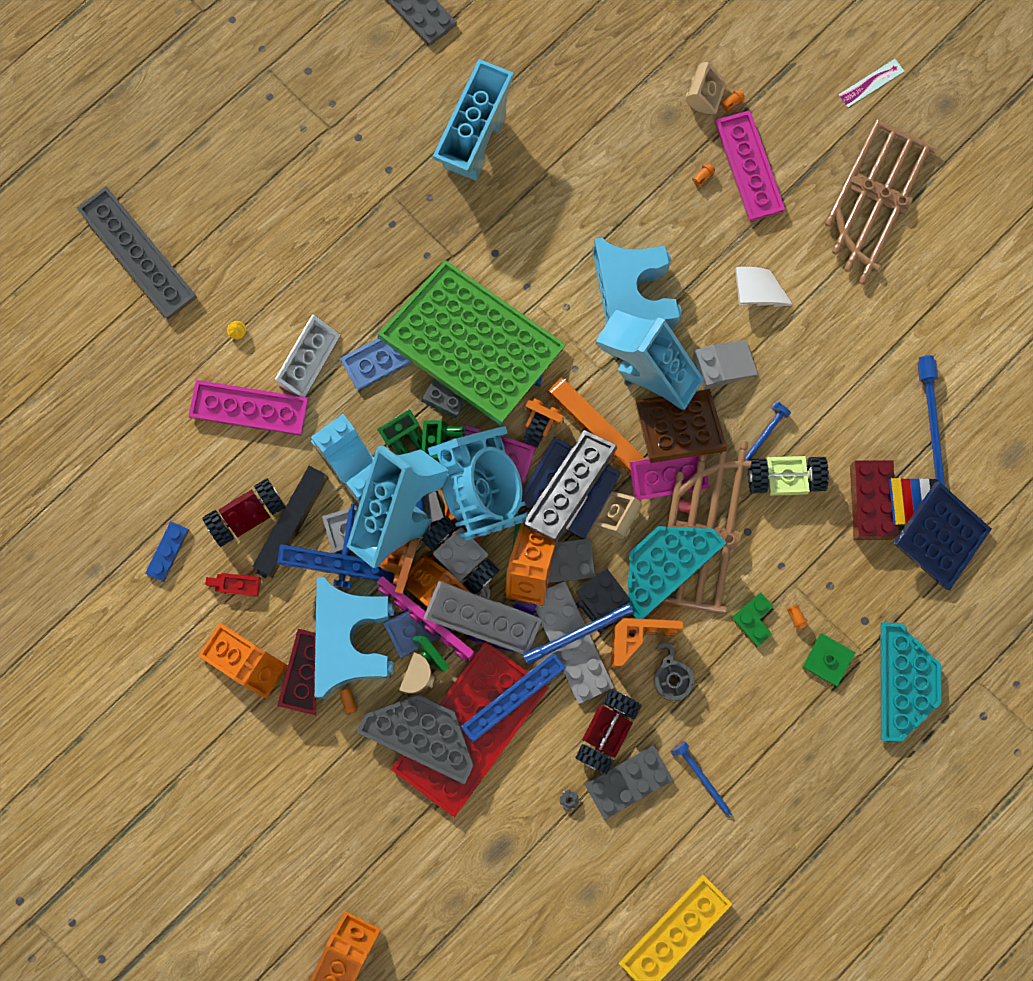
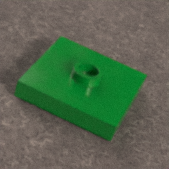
M820 633L802 668L837 687L856 652Z
M416 635L411 639L420 650L421 656L435 670L445 672L449 669V665L427 637Z

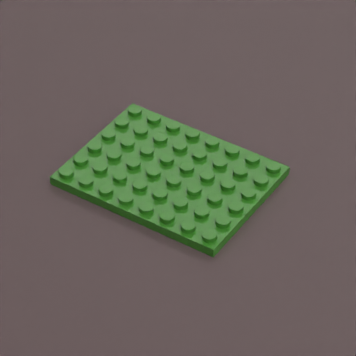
M446 260L384 326L377 336L378 339L499 425H502L566 346L565 343Z

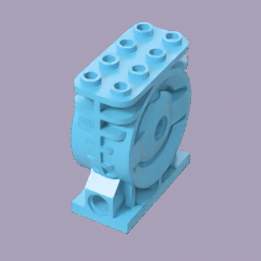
M506 426L456 438L428 448L430 456L437 454L440 464L449 470L443 486L444 498L450 512L459 521L455 523L456 527L464 525L467 528L468 532L459 534V537H464L465 541L476 538L475 534H477V537L522 523L528 516V513L518 514L519 508L526 504L525 501L521 502L522 484L518 470L510 457L505 453L501 439L502 435L508 434Z

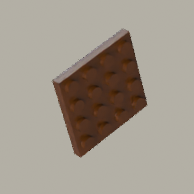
M710 389L696 391L685 410L678 408L662 396L635 400L650 463L727 451V445Z

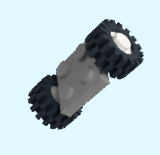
M444 516L427 531L422 541L432 551L436 550L433 556L459 582L463 581L472 572L464 584L472 593L477 594L500 570L489 559L477 567L488 557V554L474 539L465 541L464 537H459V534L466 532L462 527L454 533L458 527L448 516Z

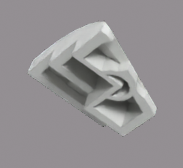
M758 267L735 268L739 305L791 306L790 299L770 270Z

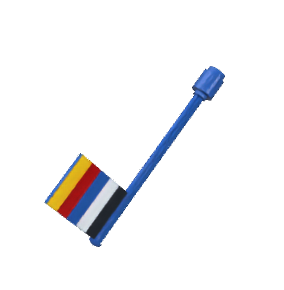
M932 355L919 357L917 366L919 381H922L926 388L936 479H889L894 525L907 524L935 482H941L945 486L934 383L938 379L937 360H934Z

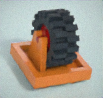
M528 399L525 407L531 415L525 426L527 431L523 441L538 447L542 438L547 437L553 424L559 427L562 426L564 417L560 410L554 407L548 409L544 406L543 402L537 399L533 401Z

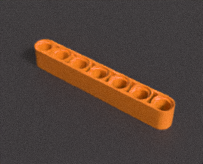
M560 378L547 390L550 397L585 431L617 445L618 449L612 458L630 475V462L645 460L563 378Z

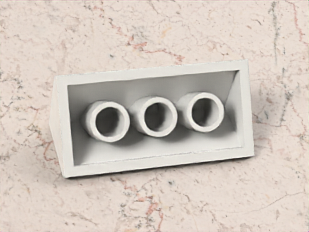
M312 314L275 378L278 386L296 396L305 397L340 334Z

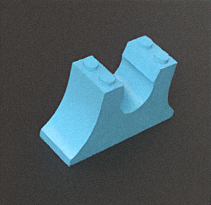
M478 59L433 154V160L443 163V168L472 180H478L484 167L485 150L492 132L499 134L506 119V103L513 79V72Z
M603 238L595 239L593 257L606 324L615 310H619L648 320H655L658 317L665 319L669 327L675 329L679 322V316H682L681 307L677 305L676 299L648 300L641 296L637 289V286L644 281H654L665 276L666 270L669 269V263H671L670 253L666 252L665 246L634 250L614 246Z
M615 310L596 340L604 352L624 360L618 369L624 380L662 396L680 409H686L704 380L665 319L658 317L655 320H648Z
M342 414L313 435L311 443L357 503L360 504L374 457L359 438L355 428Z
M383 445L378 446L347 547L371 567L376 568L397 548L409 541L424 536L430 528L432 518L415 505L427 493L435 492L444 486L449 470L421 449L407 454L395 455Z
M317 577L316 698L328 699L335 690L353 681L390 679V674H394V662L390 661L388 656L377 653L362 654L354 646V635L360 626L366 623L379 624L391 620V616H394V604L388 596L365 597L351 595L333 587L325 577Z

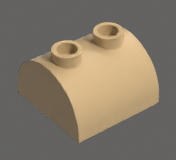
M703 62L698 65L695 76L691 79L690 90L686 93V101L690 107L699 112L716 114L727 82L709 62Z
M611 491L593 525L616 538L624 539L630 533V526L633 521L639 517L642 503L635 497Z
M414 652L399 689L401 692L417 695L424 692L428 687L433 688L436 677L432 675V669L423 656Z

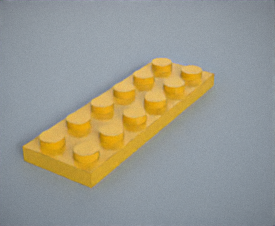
M702 874L619 961V964L635 981H661L731 907L732 903Z

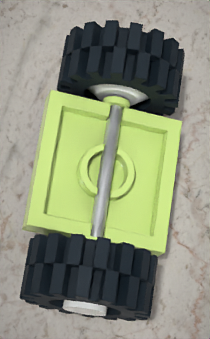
M805 456L749 459L751 467L750 469L748 468V486L751 493H767L769 488L770 496L809 494V490L810 492L828 489L829 466L826 457H809L807 466Z

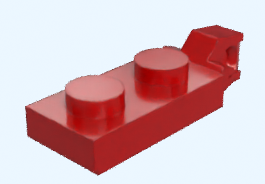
M221 573L217 574V578L206 577L205 585L215 587V592L259 597L261 577Z

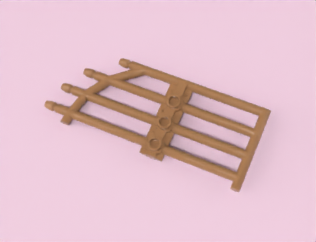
M878 119L875 120L825 222V226L830 227L836 218L840 232L832 253L837 255L844 242L851 252L844 270L850 272L857 259L866 265L862 273L863 275H861L859 283L862 285L867 282L872 270L878 272L880 269V265L876 261L899 214L905 215L910 207L913 198L908 195L929 152L935 154L938 147ZM879 129L888 132L889 135L869 176L866 177L858 173ZM897 136L906 142L885 185L875 181V178ZM914 144L922 148V151L902 193L892 189V186ZM851 189L859 193V196L845 223L841 206ZM866 197L876 201V204L855 245L849 236V232ZM885 205L893 209L869 259L861 252V249L882 206Z
M742 441L740 444L738 461H726V452H720L718 463L705 468L707 454L700 455L696 473L684 484L682 483L684 473L677 472L668 527L715 529L727 544L722 550L713 604L702 602L709 561L699 570L694 601L683 599L685 581L676 590L675 598L668 597L662 602L663 604L726 614L727 607L721 606L730 549L737 550L740 531H735L734 525L744 468L750 469L751 461H745L748 448L747 441ZM736 468L726 529L715 527L724 469ZM716 472L707 526L696 524L703 477ZM694 485L688 522L677 521L680 497Z

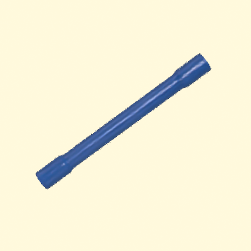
M630 603L612 613L554 641L524 653V658L529 665L553 651L616 621L633 615L634 611Z

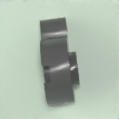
M662 643L656 649L658 651L663 648L667 649L669 654L662 660L661 666L655 672L653 679L654 688L666 700H681L691 692L694 685V676L688 666L673 660L675 654L673 646L669 643ZM671 676L678 678L679 681L676 683V686L670 685L669 680Z

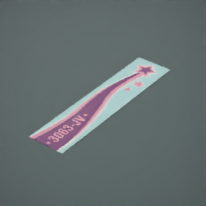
M894 59L840 93L839 96L849 107L904 72V70Z

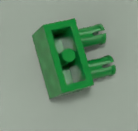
M410 409L377 428L385 443L392 445L397 455H402L401 449L405 454L410 453L402 441V436L404 435L409 436L416 449L421 447L417 440L422 445V435L418 431V426L420 425Z
M423 420L422 451L430 456L428 448L448 442V438L464 437L465 434H462V432H465V427H449V424L442 420ZM437 454L431 456L437 462H440Z

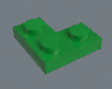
M761 592L731 617L756 647L760 646L772 635L760 618L774 606Z

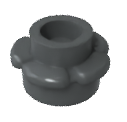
M566 790L562 793L563 795L560 796L559 802L563 805L564 809L571 810L578 806L579 797L576 792Z

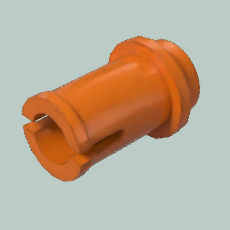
M735 90L731 96L721 101V105L728 112L738 103H743L745 96L741 90Z
M711 164L703 165V169L692 178V181L698 187H701L710 176H714L715 169Z
M796 604L788 608L787 611L795 624L793 627L800 630L808 626V620L804 619L798 607L799 605Z
M351 688L340 691L339 694L344 706L343 712L346 715L357 712L358 704L355 705Z

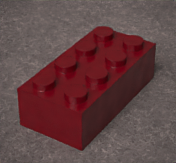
M855 460L850 465L854 540H893L898 536L897 525L893 524L889 479L894 478V460Z

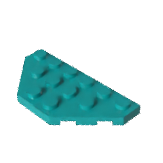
M658 526L629 553L628 596L630 600L627 604L630 603L634 611L633 615L637 619L646 618L727 544L726 541L715 529Z
M881 622V741L902 742L941 704V663L932 657L927 649L907 631V628L902 623Z

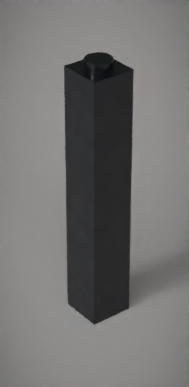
M308 466L252 566L257 570V575L265 579L267 576L274 577L280 566L277 565L279 547L281 544L292 545L328 480V476L325 473Z

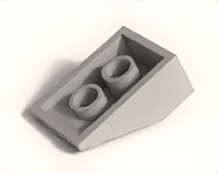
M747 340L707 346L695 350L693 354L696 368L704 378L702 382L704 390L758 375Z

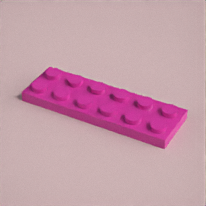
M751 111L715 120V126L749 222L784 212L785 207Z
M196 380L189 418L302 436L309 399Z
M383 576L379 579L377 583L380 586V592L384 596H388L389 599L391 597L394 598V603L402 611L407 609L410 612V617L418 624L423 622L425 629L431 635L435 636L437 634L440 636V642L447 648L452 646L456 650L455 654L463 661L466 659L471 661L474 658V651L442 625L424 619L425 611L405 594L395 592L396 587Z

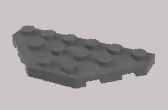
M420 695L365 714L356 732L463 784L466 783L473 768V763L455 712Z

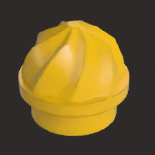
M233 321L228 325L227 333L232 339H241L246 334V327L240 321Z

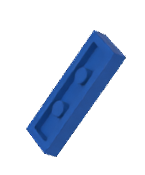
M170 521L147 568L146 575L165 582L189 532L188 528Z

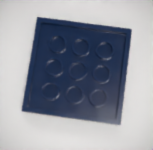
M556 437L553 438L522 493L521 502L525 501L526 504L523 507L530 511L532 510L573 446ZM608 465L605 467L588 493L586 501L567 530L568 532L581 539L586 538L621 475L619 471Z
M935 482L893 544L945 590H951L992 528L941 482Z

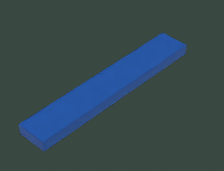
M282 544L279 547L277 565L379 581L383 576L390 583H393L394 573L385 571L380 566L373 568L359 557Z
M552 653L462 725L461 728L474 743L565 670L566 667L556 654Z

